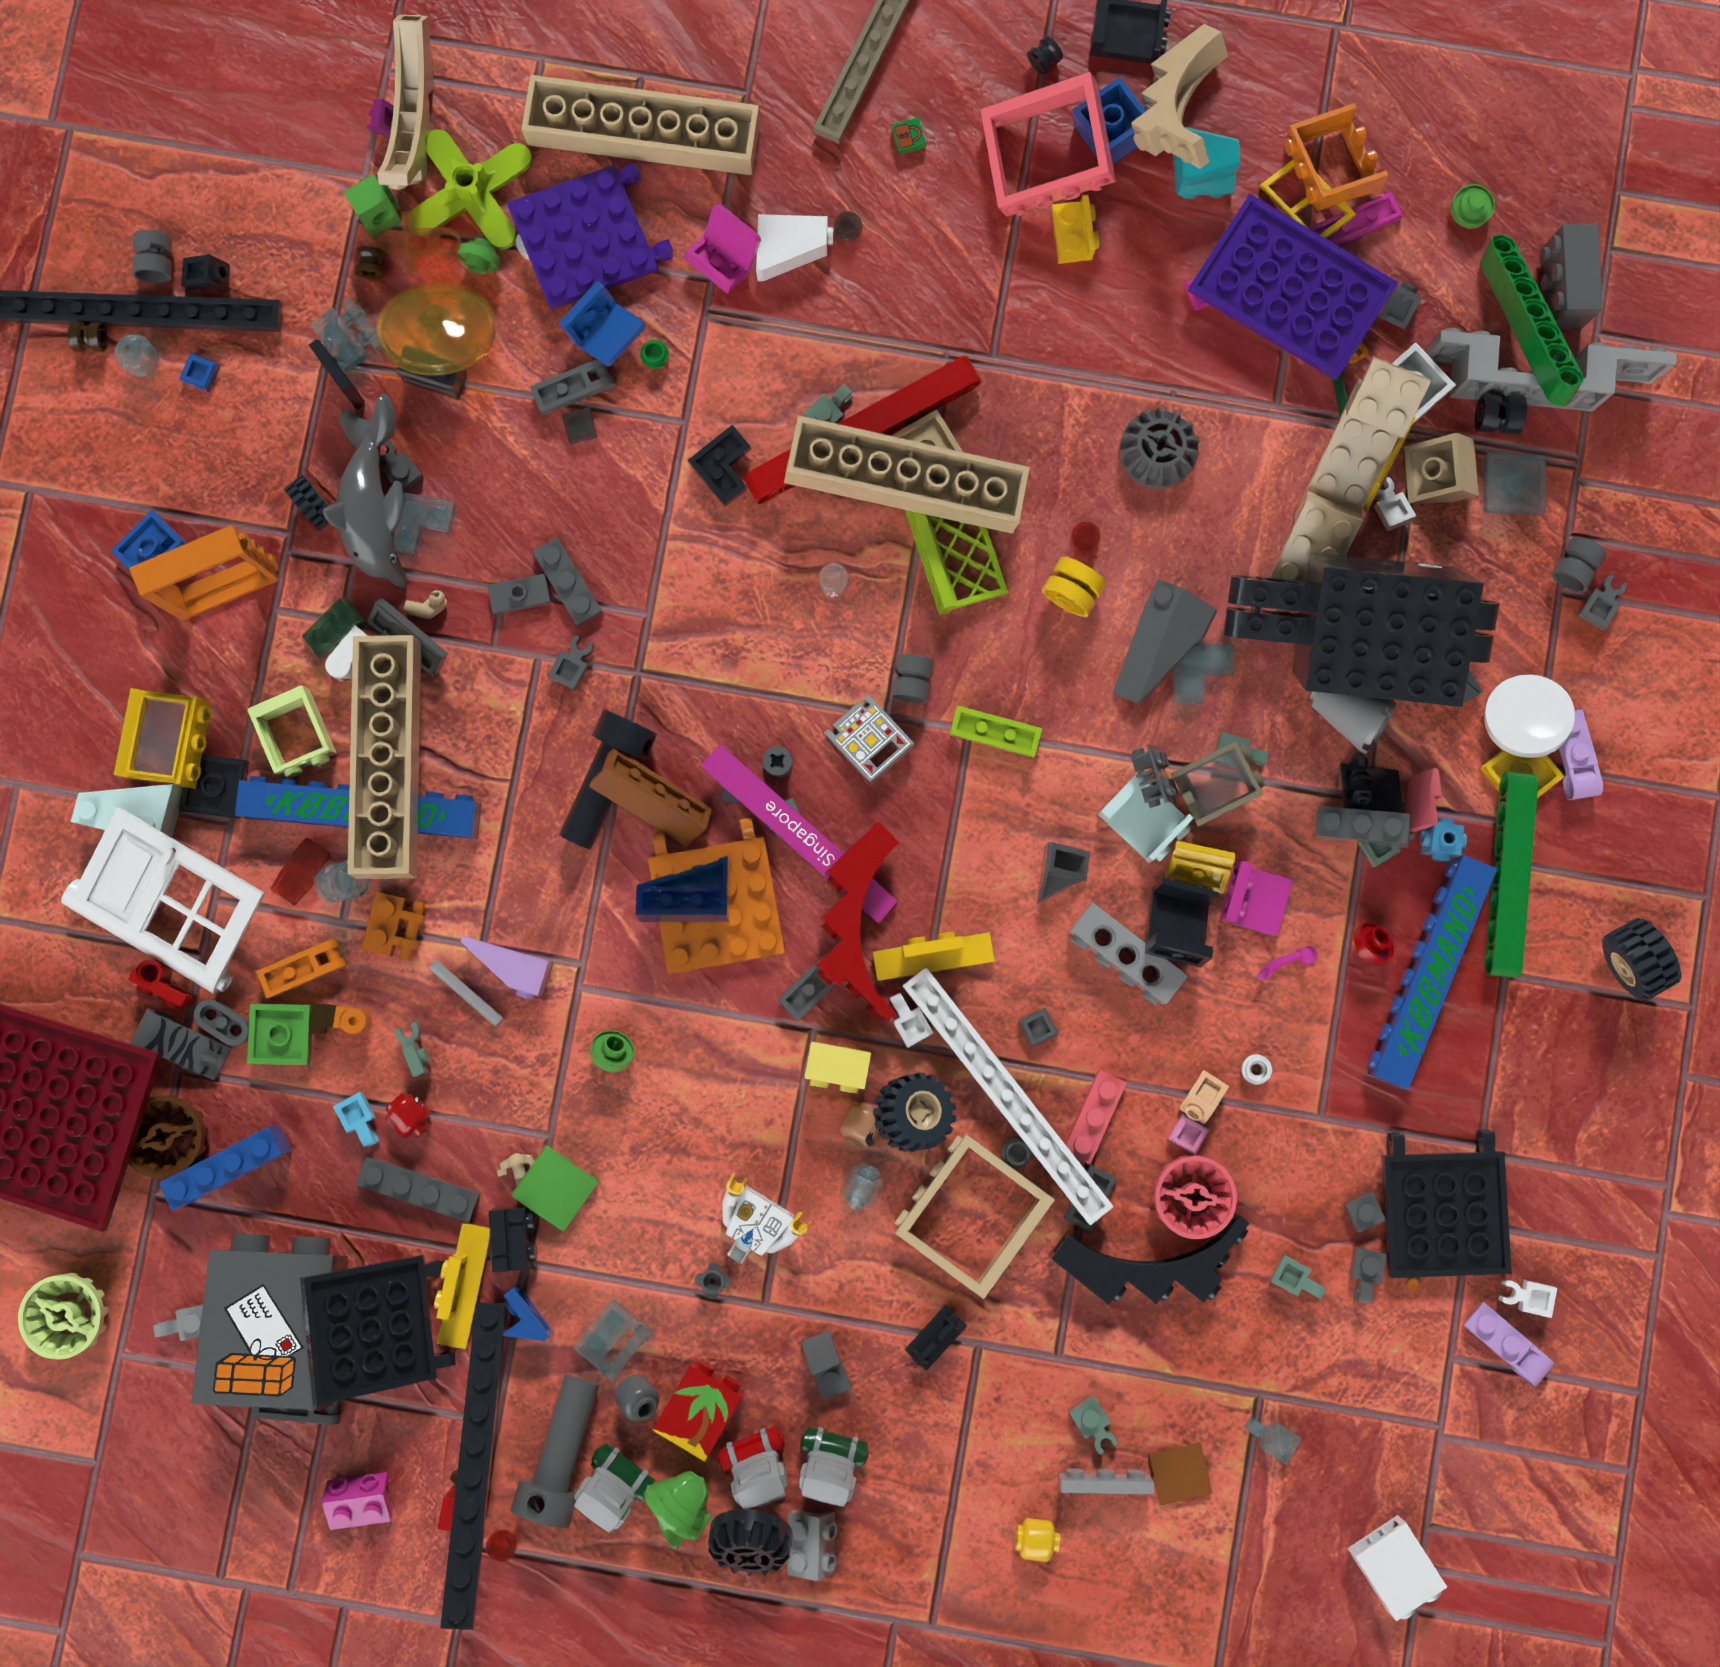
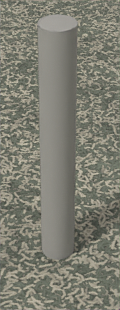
M438 960L429 967L435 975L491 1024L497 1027L504 1018Z

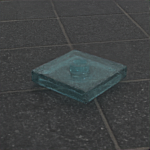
M1487 453L1484 456V513L1542 515L1545 513L1546 455Z

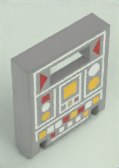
M867 694L863 697L864 701L869 705L867 708L858 702L833 724V727L839 732L836 736L829 729L824 734L872 785L915 745L872 697ZM892 741L897 751L877 768L870 760Z

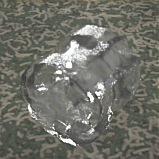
M836 563L824 566L819 575L821 590L831 597L842 595L848 587V573L846 569Z

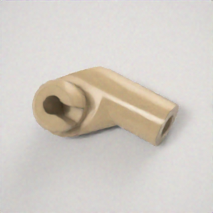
M438 590L432 591L429 599L424 603L407 600L404 605V614L431 619L445 609L447 600L443 592Z

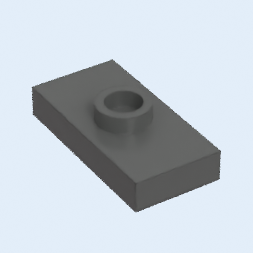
M545 573L487 585L494 615L552 604Z

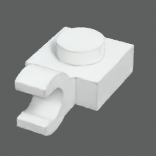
M901 993L889 998L900 1016L892 1022L907 1048L933 1034L919 1007L910 1011Z

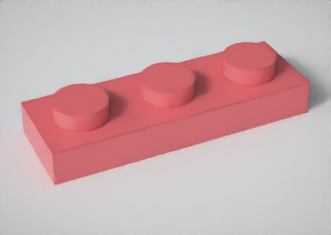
M1101 1070L1097 1071L1065 1143L1075 1158L1091 1165L1127 1082Z

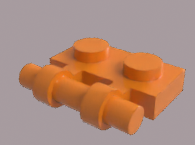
M376 892L361 949L393 956L396 945L402 947L399 959L411 961L413 950H417L419 942L416 941L419 926L424 923L425 915H423L425 903L414 901L411 912L404 911L407 899ZM402 919L408 921L404 938L398 937Z

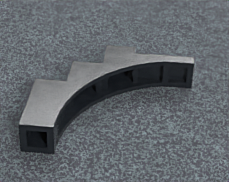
M1234 1213L1229 1224L1216 1237L1204 1245L1176 1257L1161 1260L1138 1261L1112 1257L1083 1244L1068 1232L1064 1234L1048 1256L1108 1305L1112 1301L1117 1302L1123 1296L1127 1289L1124 1286L1127 1281L1155 1304L1159 1300L1165 1301L1174 1289L1172 1286L1174 1281H1177L1200 1301L1205 1303L1207 1299L1212 1300L1221 1289L1219 1283L1222 1281V1278L1213 1272L1216 1267L1221 1268L1227 1262L1230 1256L1228 1251L1234 1243L1238 1245L1243 1241L1248 1233L1246 1228L1250 1223L1242 1216Z

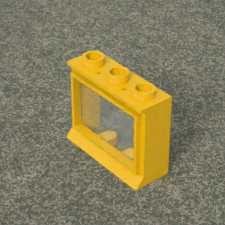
M131 688L114 775L134 781L163 785L174 784L180 787L196 789V783L201 774L200 762L202 752L206 747L205 736L207 726L212 717V702L196 696L191 697Z

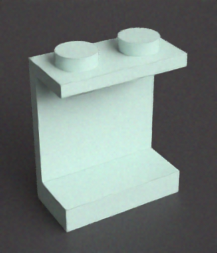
M1135 775L1098 815L1148 863L1152 862L1155 858L1160 862L1171 851V848L1168 846L1175 837L1181 840L1191 830L1192 827L1188 824L1194 817L1190 814L1185 816L1172 803H1165L1164 799H1160V806L1149 808L1148 803L1145 804L1141 789L1152 786V784L1140 787L1139 783L1147 781L1150 776L1137 778Z

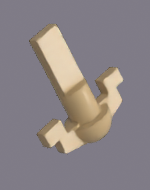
M512 1154L508 1159L500 1163L501 1169L497 1170L498 1177L507 1175L506 1168L512 1167L516 1185H518L526 1174L524 1164L529 1163L531 1167L534 1163L533 1155Z

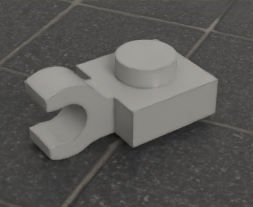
M203 1304L178 1309L175 1311L176 1319L153 1325L155 1338L179 1332L180 1341L198 1338Z

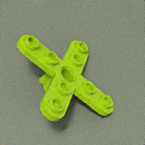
M430 131L425 137L426 153L447 183L444 189L410 211L407 223L411 231L419 236L430 235L467 210L494 248L498 250L511 248L516 241V231L491 194L530 168L532 156L529 149L523 144L514 143L482 164L476 163L471 165L446 131ZM472 181L470 185L462 186L464 183Z

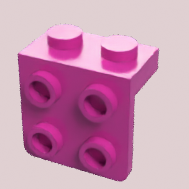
M716 204L712 208L704 237L686 250L683 259L728 294L749 276L761 238L721 204Z

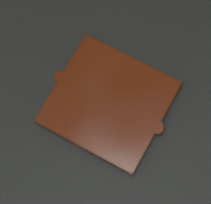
M1200 1442L1148 1454L1153 1473L1151 1478L1155 1483L1160 1505L1212 1494L1207 1473L1210 1468L1205 1464Z

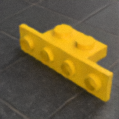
M954 931L937 934L938 940L926 942L925 936L907 939L908 945H903L902 947L873 951L877 980L917 975L925 968L929 972L995 962L990 932L964 937H955Z
M463 1222L456 1253L443 1263L441 1278L445 1279L442 1291L438 1290L434 1303V1308L438 1309L436 1318L441 1319L436 1344L465 1350L468 1347L475 1306L478 1300L490 1244V1228Z

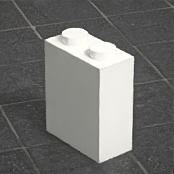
M1398 1515L1347 1548L1380 1601L1395 1621L1411 1617L1416 1612L1417 1607L1425 1602L1436 1600L1441 1596V1591L1447 1588V1585L1407 1523Z

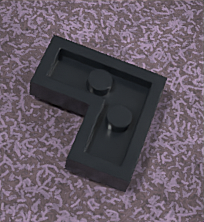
M732 424L687 461L724 507L747 490V486L730 466L751 450V446Z

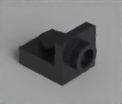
M210 254L183 258L181 286L188 290L213 287L221 292L228 291L230 265Z

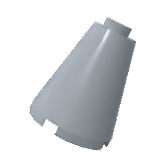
M1314 691L1310 695V699L1313 700L1311 706L1365 755L1371 750L1366 745H1370L1372 741L1376 742L1391 719L1393 713L1388 710H1393L1397 707V703L1388 699Z

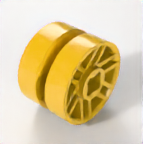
M1061 557L1053 569L1055 576H1049L1042 588V593L1050 601L1066 611L1081 617H1088L1096 603L1094 598H1099L1107 583L1100 574L1087 565L1072 558Z

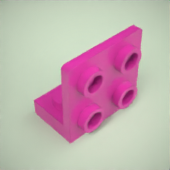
M1240 861L1235 863L1219 920L1271 936H1277L1292 880L1254 869L1253 864Z

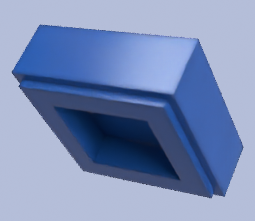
M190 353L179 380L209 392L220 366L213 361Z

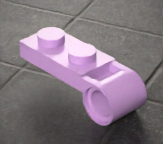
M1583 709L1576 710L1572 731L1566 742L1559 748L1566 772L1563 778V788L1569 800L1600 796L1603 792V781Z
M1482 1302L1463 1324L1533 1387H1536L1555 1365L1548 1356L1485 1302Z

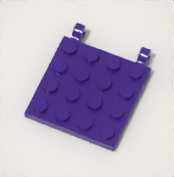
M631 163L619 172H617L615 165L507 202L508 210L550 310L580 300L596 281L603 284L608 290L658 272L656 263L673 258V249L669 239L657 243L651 249L649 248L624 189L626 186L641 182L637 163Z

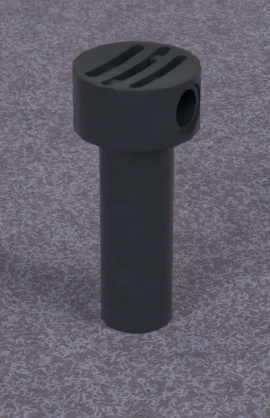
M603 709L591 735L602 742L558 834L559 836L581 847L592 848L613 801L590 788L591 780L602 771L607 754L614 747L632 759L635 756L646 760L658 733L614 712Z

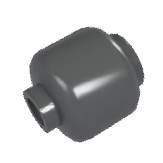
M642 1375L627 1377L619 1384L615 1392V1403L625 1417L633 1422H640L651 1418L655 1414L660 1402L658 1391Z

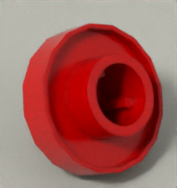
M1365 922L1355 929L1353 941L1356 952L1361 958L1373 964L1381 965L1393 957L1395 953L1393 941L1388 932L1381 926L1373 922Z

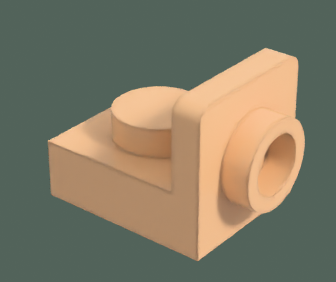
M1203 1070L1179 1109L1186 1113L1190 1119L1205 1124L1229 1086Z

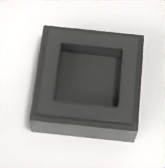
M1045 1007L1018 1021L1032 1048L1059 1034Z

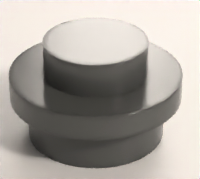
M1011 1138L1003 1145L1002 1158L1010 1167L1021 1168L1031 1160L1032 1151L1022 1138Z

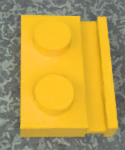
M1176 840L1175 849L1172 853L1165 878H1176L1181 883L1192 886L1203 885L1211 891L1223 894L1232 865L1235 862V853Z

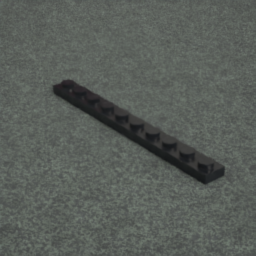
M0 290V322L67 325L71 322H82L84 325H89L92 322H102L105 326L281 332L283 304L280 300Z
M476 1302L440 1629L474 1630L504 1346V1336L502 1334L505 1332L507 1317L505 1303Z

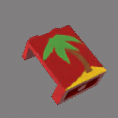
M692 1360L652 1430L705 1462L741 1401L744 1391L740 1389L741 1384L729 1376L722 1378L715 1374V1368L707 1362L700 1360L697 1363Z

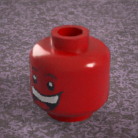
M403 1093L400 1094L385 1109L388 1112L385 1117L386 1122L402 1138H408L411 1135L418 1138L430 1126L427 1120L431 1115V1111L414 1094L406 1096Z

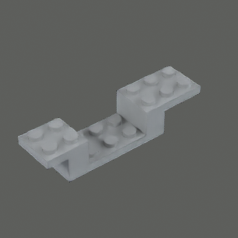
M1447 328L1441 330L1424 350L1435 363L1452 364L1451 380L1456 385L1450 391L1449 398L1479 400L1480 396L1486 393L1501 395L1502 400L1506 396L1525 397L1527 405L1592 412L1615 393L1616 380L1652 384L1676 365L1677 353L1666 352L1663 348L1640 350L1633 345L1610 347L1603 342L1588 344L1574 357L1583 374V383L1568 405L1556 406L1545 397L1533 371L1522 373L1517 372V369L1514 368L1498 370L1500 336L1490 335L1487 331L1466 333L1461 332L1458 328Z

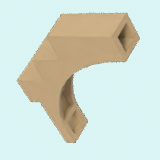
M1203 24L1151 64L1155 75L1153 77L1154 84L1141 93L1145 104L1143 107L1146 112L1131 122L1135 134L1133 139L1140 150H1146L1155 156L1165 150L1167 153H1173L1180 157L1185 163H1191L1200 169L1210 162L1203 138L1184 128L1182 121L1185 107L1196 87L1213 68L1228 57L1221 31Z

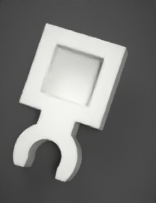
M1390 477L1385 478L1383 485L1386 490L1379 489L1375 497L1379 502L1376 503L1374 508L1388 532L1413 522L1416 514L1403 492L1394 494L1393 480Z
M1502 1280L1501 1284L1511 1287L1512 1294L1509 1297L1499 1296L1498 1299L1510 1305L1516 1304L1519 1301L1518 1310L1552 1318L1557 1293L1556 1287L1523 1280L1522 1288H1520L1517 1283L1511 1280Z

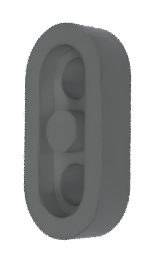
M204 1000L196 1006L194 1020L199 1027L227 1045L238 1046L248 1041L249 1021L245 1017L218 1000ZM212 1009L217 1013L214 1020L209 1018V1012ZM236 1025H239L241 1028L239 1036L233 1033Z

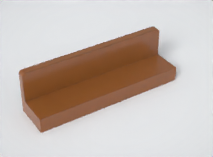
M615 747L607 754L602 771L591 780L589 785L590 788L685 846H688L707 828L712 808Z

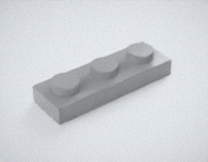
M1073 1468L1067 1469L1066 1473H1058V1486L1061 1493L1154 1494V1481L1143 1470L1132 1469L1127 1470V1474H1115L1114 1470L1098 1469L1096 1474H1086L1082 1469Z

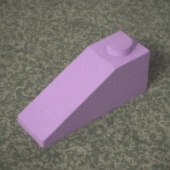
M462 936L461 943L509 988L516 989V996L533 1000L534 995L543 996L553 962Z

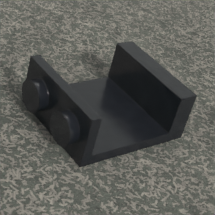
M1162 878L1152 888L1145 954L1199 968L1211 960L1213 957V947L1205 945L1209 906L1218 899L1219 892L1211 891L1203 885L1192 886L1181 883L1176 878Z

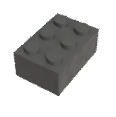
M1563 224L1540 250L1539 261L1543 265L1544 270L1541 280V291L1545 293V302L1560 330H1581L1603 309L1598 224Z

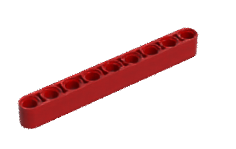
M962 356L837 424L889 436L974 390L981 384L982 380L968 356ZM791 449L744 475L743 480L757 504H763L796 486L784 483Z

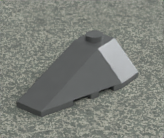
M1158 579L1144 606L1113 694L1140 705L1164 680V676L1169 670L1185 658L1184 655L1189 649L1205 637L1217 610L1186 589Z

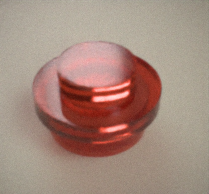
M1091 522L1078 523L1072 530L1071 541L1079 550H1092L1100 541V531Z
M505 1529L493 1532L486 1543L488 1555L497 1562H505L511 1559L517 1550V1539L514 1534Z

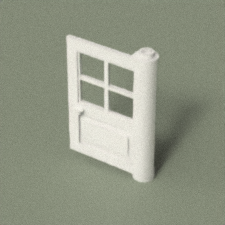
M118 807L81 879L74 880L66 888L61 898V903L199 986L216 994L219 991L224 992L232 982L231 968L227 967L265 893ZM179 865L206 880L192 909L165 895ZM213 884L240 900L225 929L198 914ZM161 901L188 916L173 946L146 930ZM194 920L221 936L206 965L179 950Z

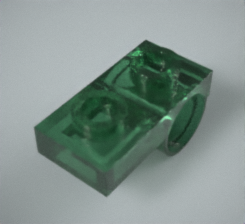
M339 598L302 637L318 658H326L354 626L362 630L366 626V621L349 599Z

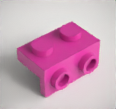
M386 1472L327 1481L322 1505L330 1530L391 1522L393 1512L386 1491L388 1483Z

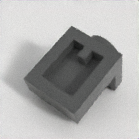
M1404 281L1401 286L1397 285L1378 317L1405 330L1422 299L1421 296L1416 294L1419 288Z

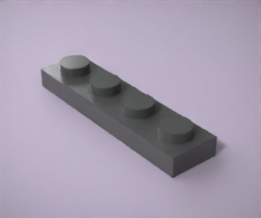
M369 1155L364 1158L355 1184L468 1223L472 1221L481 1194L480 1192Z

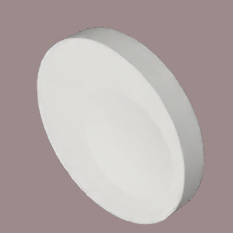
M1519 675L1503 681L1492 691L1484 711L1485 727L1492 741L1504 751L1525 758L1545 756L1559 749L1568 739L1575 722L1574 705L1568 693L1556 682L1538 675Z

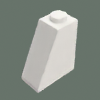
M758 214V235L761 238V242L757 250V280H768L827 256V245H833V227H828V217Z

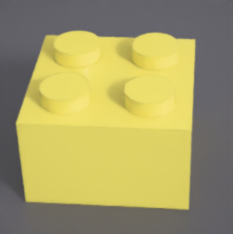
M812 1041L805 1079H811V1086L828 1088L829 1083L840 1085V1091L858 1094V1088L865 1089L871 1052Z

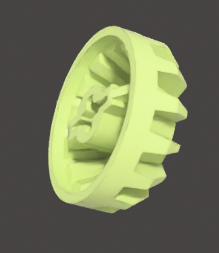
M77 1273L58 1274L39 1281L26 1293L18 1312V1326L23 1340L32 1351L49 1359H67L84 1352L98 1342V1336L106 1329L107 1325L104 1323V1317L109 1313V1309L103 1305V1291L96 1290L92 1285V1279L81 1278ZM66 1292L80 1294L76 1300L69 1299L63 1301L58 1298ZM84 1298L90 1305V1318L85 1316V1309L81 1303ZM68 1329V1330L71 1331L72 1333H75V1332H79V1333H76V1334H65V1333H63L62 1331Z

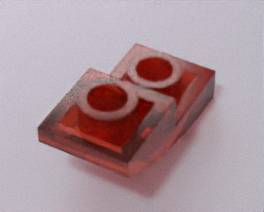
M305 837L279 872L270 888L271 891L295 906L314 885L312 878L331 858L330 852Z

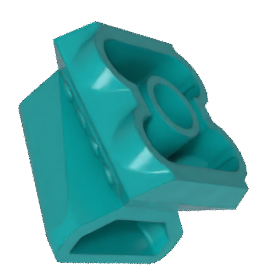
M1184 127L1203 138L1210 162L1200 169L1191 163H1185L1180 157L1173 154L1176 195L1185 199H1194L1198 195L1222 198L1226 194H1234L1236 173L1240 166L1239 140Z

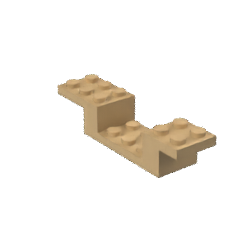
M1373 356L1363 379L1357 380L1294 514L1295 523L1270 577L1306 581L1310 553L1346 556L1363 522L1362 510L1398 437L1404 438L1431 383L1429 378Z

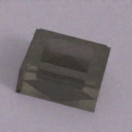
M590 407L562 414L570 445L598 437Z

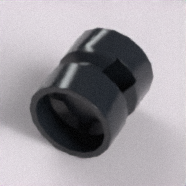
M1483 393L1477 402L1475 410V430L1494 433L1499 429L1502 434L1519 435L1524 428L1527 417L1526 398L1506 396L1502 400L1501 395Z

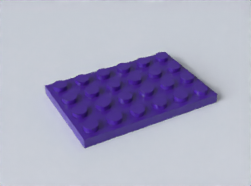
M1249 194L1189 286L1188 292L1336 381L1399 282L1254 195Z

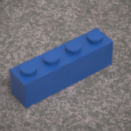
M280 1125L270 1126L160 1182L159 1185L171 1210H176L292 1152Z

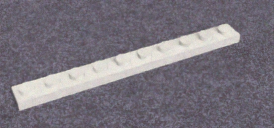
M927 968L923 969L905 983L903 987L1086 1222L1092 1225L1114 1206L929 970Z

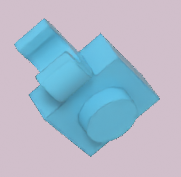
M358 1092L333 1106L346 1133L356 1130L364 1147H370L380 1141L377 1133L369 1124L370 1121L376 1119V1116L363 1092Z

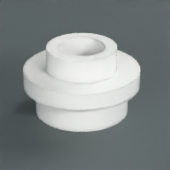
M1255 1054L1244 1060L1241 1071L1246 1081L1259 1085L1269 1080L1272 1074V1066L1266 1057ZM1254 1064H1259L1261 1067V1072L1258 1075H1254L1251 1071Z

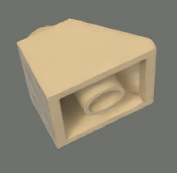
M1453 433L1404 447L1409 504L1454 502L1479 496L1473 438Z

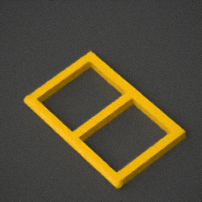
M1292 160L1265 182L1261 183L1259 187L1287 216L1307 227L1296 215L1310 204L1307 197L1290 209L1270 188V186L1295 168V162ZM1318 175V178H1319V180H1320V182H1321V184H1322V186H1323V188H1324V191H1327V190L1332 189V188ZM1345 202L1337 204L1345 216L1321 233L1320 236L1327 239L1356 216V213Z
M1415 416L1404 438L1399 437L1364 504V511L1368 512L1404 444L1415 421Z

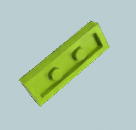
M957 705L949 735L1034 758L1042 728Z

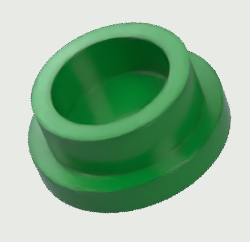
M650 340L641 347L640 358L646 367L659 369L667 363L669 351L663 342Z

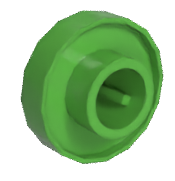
M1478 184L1462 187L1455 194L1450 204V212L1454 221L1468 229L1483 226L1491 218L1495 210V200L1491 192Z
M475 238V241L461 243L457 252V257L465 263L464 266L470 271L479 274H486L487 271H497L501 262V258L496 254L495 249L492 248V244L482 238Z
M606 1030L594 1037L590 1045L589 1054L597 1067L608 1072H619L629 1067L634 1057L635 1048L632 1041L623 1033Z

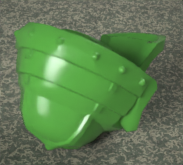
M691 1471L647 1485V1489L643 1493L647 1505L657 1517L662 1534L674 1550L681 1546L683 1539L697 1540L712 1519L711 1513H707L706 1505L709 1497L708 1485L703 1477H699Z

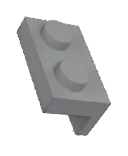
M799 1510L788 1512V1524L792 1528L793 1539L791 1556L787 1561V1575L814 1581H820L833 1575L837 1562L835 1555V1537L837 1534L835 1512L828 1511L823 1514Z

